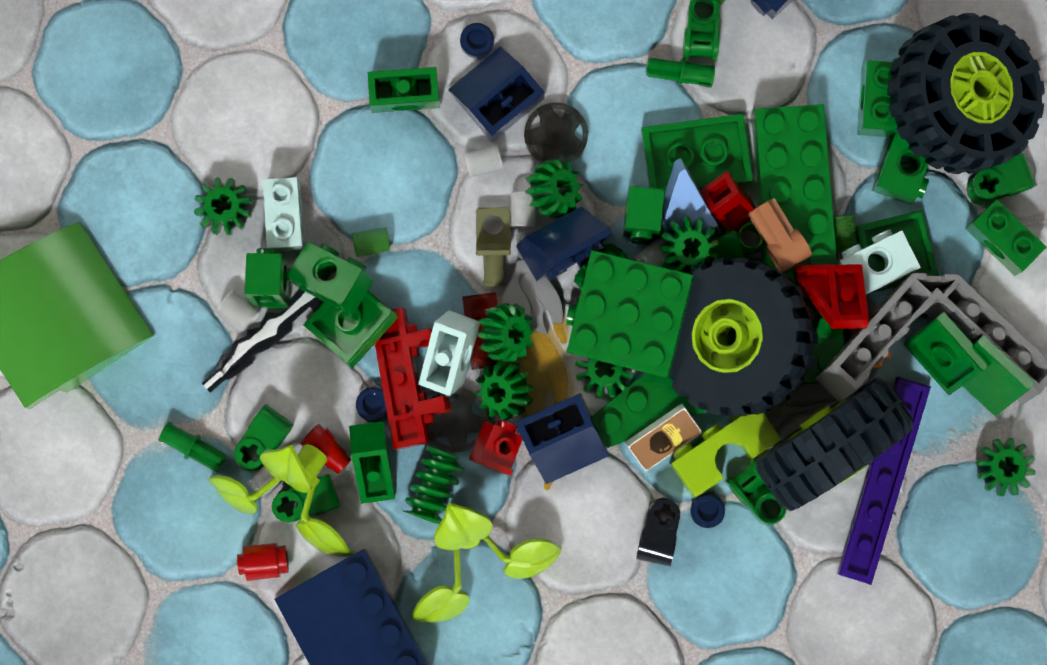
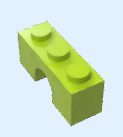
M764 413L730 416L733 421L724 428H721L717 423L701 434L704 441L693 448L689 442L673 453L676 460L670 466L692 498H696L724 479L715 464V456L721 446L725 444L737 445L744 451L748 459L751 460L781 440Z

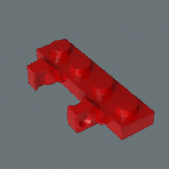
M403 307L391 309L398 318L375 343L394 450L429 444L427 424L435 423L433 415L452 411L449 397L440 396L428 399L427 393H421L420 385H418L419 378L415 357L420 356L418 348L428 347L432 328L418 331L416 324L409 325L406 308Z

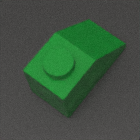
M384 421L349 426L351 456L361 504L395 499Z

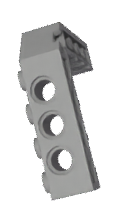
M912 273L897 285L870 315L868 327L859 328L815 379L841 403L858 390L869 377L867 375L869 370L889 354L887 350L910 330L908 326L923 313L933 320L945 312L972 344L982 335L986 336L1023 370L1035 383L1029 391L1017 399L1021 405L1039 395L1047 386V358L958 274L927 276L926 273Z

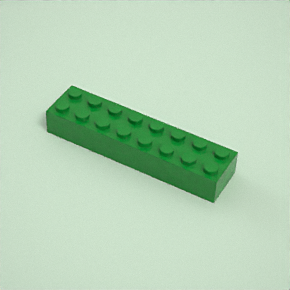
M824 104L755 109L751 115L758 207L775 198L793 229H797L802 234L811 250L812 256L797 265H837ZM763 241L761 244L763 263L777 270L766 251L765 246L767 245ZM793 266L784 273L788 275L790 278H792V283L794 286L800 287L794 279ZM807 296L806 306L813 309L816 321L811 323L812 331L818 333V345H812L810 356H814L815 360L812 369L806 368L803 377L806 379L803 385L818 384L819 382L815 379L816 376L844 346L843 329H832Z

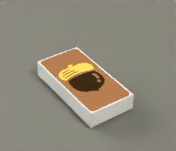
M681 403L625 443L645 472H647L703 432Z

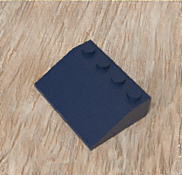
M362 549L274 599L309 665H429L366 549Z

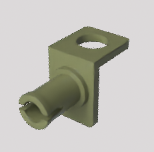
M508 207L476 209V255L483 256L484 286L496 287L505 285L504 255H511L510 209ZM495 215L503 221V229L499 233L489 234L485 231L483 222L488 216Z

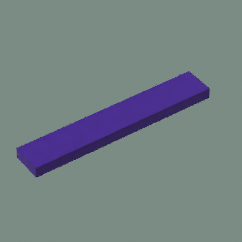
M899 376L896 377L893 390L913 417V428L904 438L870 463L837 572L838 575L872 585L931 386Z

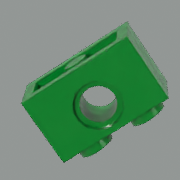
M867 60L861 68L857 135L891 138L897 132L895 118H891L889 105H891L890 96H887L888 81L892 79L890 74L892 62Z
M436 67L367 72L369 103L372 113L440 108Z
M896 132L890 138L872 191L911 205L916 201L917 197L922 199L929 183V179L924 178L928 164L925 162L926 159L924 157H917L908 148L910 146L905 139H901L898 132ZM902 157H910L915 161L916 171L914 173H907L901 168L900 160Z
M629 186L623 226V236L630 237L629 242L650 244V240L657 239L661 231L664 189Z
M997 199L991 202L965 228L1014 276L1022 273L1047 248Z
M307 241L286 277L298 289L353 316L374 282L365 272L367 267L352 257H349L347 261L339 258V253L324 243H321L320 247ZM337 271L335 277L327 281L328 276L332 272Z
M258 248L256 253H246L244 295L254 308L289 309L290 280L286 275L291 268L283 255L277 254L276 249Z

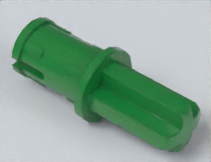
M649 58L646 64V75L652 78L677 81L679 86L682 83L712 88L715 66L685 62V59L682 58L680 62Z
M170 421L165 425L158 441L164 442L185 454L184 458L186 460L192 458L215 472H218L223 467L227 458L225 453L200 440V435L193 436L173 425Z

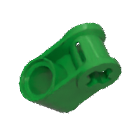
M718 0L690 1L683 38V59H688L689 56L710 57L712 61H717L720 35L718 30L720 11ZM698 3H706L711 7L712 15L704 19L699 18L694 12V6Z
M1025 153L1013 156L1006 163L979 171L967 183L966 191L971 201L983 205L996 199L999 200L1007 196L1020 194L1034 188L1038 184ZM989 183L991 189L989 191L987 189L981 190L979 184Z
M265 404L256 414L248 430L236 445L234 450L236 462L247 471L261 469L264 465L260 460V455L266 450L277 449L290 433L294 423ZM255 446L258 447L256 454L259 456V459L256 462L250 460L247 464L244 463L246 456L243 454V450L245 448L252 450Z
M753 459L748 462V467L733 479L728 477L725 480L733 494L748 508L759 523L766 526L774 525L785 517L787 509L779 505L756 470V462ZM751 477H754L753 481H751L745 487H742V484H744ZM772 500L777 503L779 513L776 518L768 519L762 515L760 507L763 501Z
M330 474L317 477L320 482L315 488L309 516L314 517L341 507ZM291 488L277 494L272 502V512L275 517L285 523L301 520V513L307 493ZM288 498L291 502L296 501L298 507L293 509L294 515L290 517L285 512L280 513L278 510L283 505L282 499Z

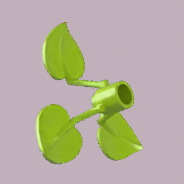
M306 444L298 455L293 445L264 451L260 455V460L274 478L256 492H248L240 482L226 476L214 475L208 478V481L214 486L225 502L245 514L256 513L258 506L254 501L280 480L285 481L297 491L307 493L301 513L302 521H298L296 524L302 537L316 549L333 556H351L355 553V551H351L345 541L331 526L309 516L315 488L320 482L316 476L327 462L326 456L318 448Z
M448 503L444 517L434 533V542L440 549L453 550L455 583L452 588L442 585L427 592L417 603L412 613L413 620L418 622L446 621L461 614L468 606V594L460 591L462 587L460 548H474L483 539L499 559L506 563L503 568L504 574L511 578L523 579L540 574L550 567L560 555L561 545H556L548 539L534 538L516 545L511 550L510 555L504 554L489 536L493 525L486 515L470 507Z

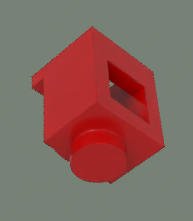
M728 171L700 190L710 212L728 231H736L751 220L748 214L756 209L751 197L733 179Z
M498 419L496 425L484 421L469 460L511 476L513 473L512 465L523 441L521 435L515 433L517 426ZM501 442H503L501 449L499 451V445Z

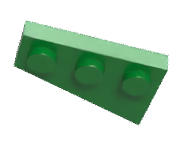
M645 373L627 387L625 391H622L596 412L592 418L606 448H610L626 442L681 403L692 417L707 410L698 409L689 404V399L686 396H679L671 387L672 383H674L671 378Z

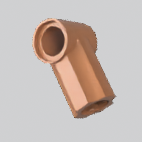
M775 198L765 202L748 214L766 243V251L778 271L785 272L812 256L806 240L797 229H793Z

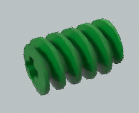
M427 446L426 451L433 458L421 459V464L428 471L416 472L415 476L423 483L422 485L411 484L410 489L417 494V497H406L405 502L412 507V510L402 511L431 523L440 524L442 518L437 514V511H446L447 507L442 498H453L454 493L447 488V485H458L460 482L452 473L464 472L465 468L457 462L460 458Z

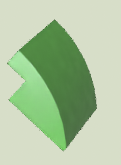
M80 222L51 233L0 260V370L24 408L32 409L58 391L68 393L154 337Z

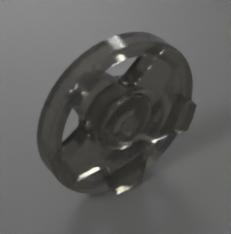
M558 102L542 105L529 116L524 129L526 148L531 156L540 163H545V161L551 159L558 160L563 152H567L573 155L560 160V162L565 161L571 164L581 156L587 145L588 128L583 116L570 105ZM553 109H561L569 112V114L559 117ZM539 116L541 125L530 130L533 121ZM579 125L582 128V141L574 134ZM532 145L543 148V157L534 150Z
M459 388L454 393L460 395L455 401H450L452 411L438 414L434 420L435 423L427 424L430 441L438 448L448 452H463L473 448L478 435L467 444L468 433H480L484 421L488 422L486 409L480 408L482 417L472 413L474 401L478 407L482 402L478 396L469 390ZM438 392L432 398L445 396V394ZM448 437L451 446L442 444L436 438Z

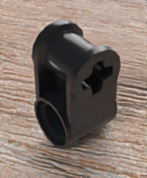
M659 498L650 504L645 527L642 529L636 559L671 566L680 520V510L674 501L668 498ZM663 504H668V510L673 512V517L666 518L665 523H660V518L654 515L656 509H662Z

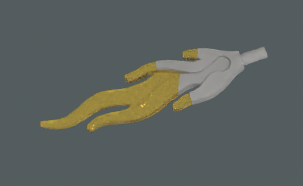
M529 232L517 233V244L524 237L530 235ZM518 250L519 261H516L515 272L504 292L501 303L517 304L525 308V314L533 317L529 326L536 330L530 335V340L534 345L526 347L527 356L520 358L524 370L530 373L526 379L527 384L535 386L532 391L527 392L533 401L525 406L526 418L544 410L548 388L553 394L554 405L566 400L568 396L569 382L567 371L562 358L545 329L543 323V313L545 310L551 316L554 332L560 343L563 345L567 344V337L564 332L562 303L558 293L546 276L538 281L535 280ZM544 481V489H550L553 482L546 484Z

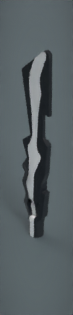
M337 271L332 272L328 276L327 281L333 279ZM299 290L289 302V309L284 308L281 313L267 312L259 327L248 329L245 337L235 340L231 352L220 356L217 369L202 382L203 386L211 393L225 380H231L253 364L251 360L257 354L270 349L292 332V322L309 307L315 312L323 301Z

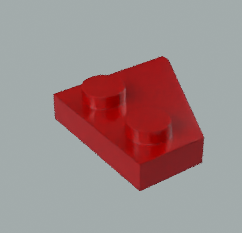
M862 264L794 266V279L832 329L868 327L869 317Z

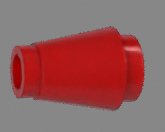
M319 423L300 442L302 446L309 444L318 448L327 458L325 466L337 474L351 461V458L329 428L326 427L324 429Z

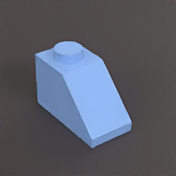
M682 159L676 160L664 194L662 211L665 218L661 221L664 230L673 234L675 230L671 227L670 222L675 220L680 227H683V216L686 215L690 217L692 226L698 217L704 219L703 229L707 226H712L713 228L718 226L714 215L710 212ZM688 238L683 243L685 244L691 240Z

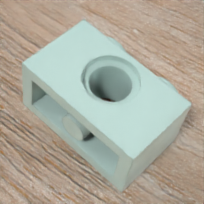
M297 177L262 180L267 248L276 249L277 253L302 251L305 241L300 181Z
M891 229L872 238L874 244L863 250L860 244L843 251L841 253L843 259L837 262V265L862 264L866 295L921 268L903 231L893 234ZM871 254H878L883 258L885 266L882 271L876 272L869 267L868 258Z
M449 310L434 322L418 385L451 396L464 384L477 337L476 334L480 326L479 321Z

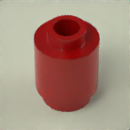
M277 543L244 546L243 554H237L239 575L245 574L247 581L279 578L281 574L289 573L286 545L278 546Z

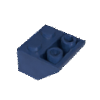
M499 47L448 89L491 142L529 113L545 97V92L527 70L502 47Z
M580 207L524 237L516 247L536 281L545 276L551 281L564 274L574 264L580 265L588 261L591 250L599 252L605 248L604 241L613 233L608 226L586 209Z
M582 393L515 422L528 453L546 484L610 456Z

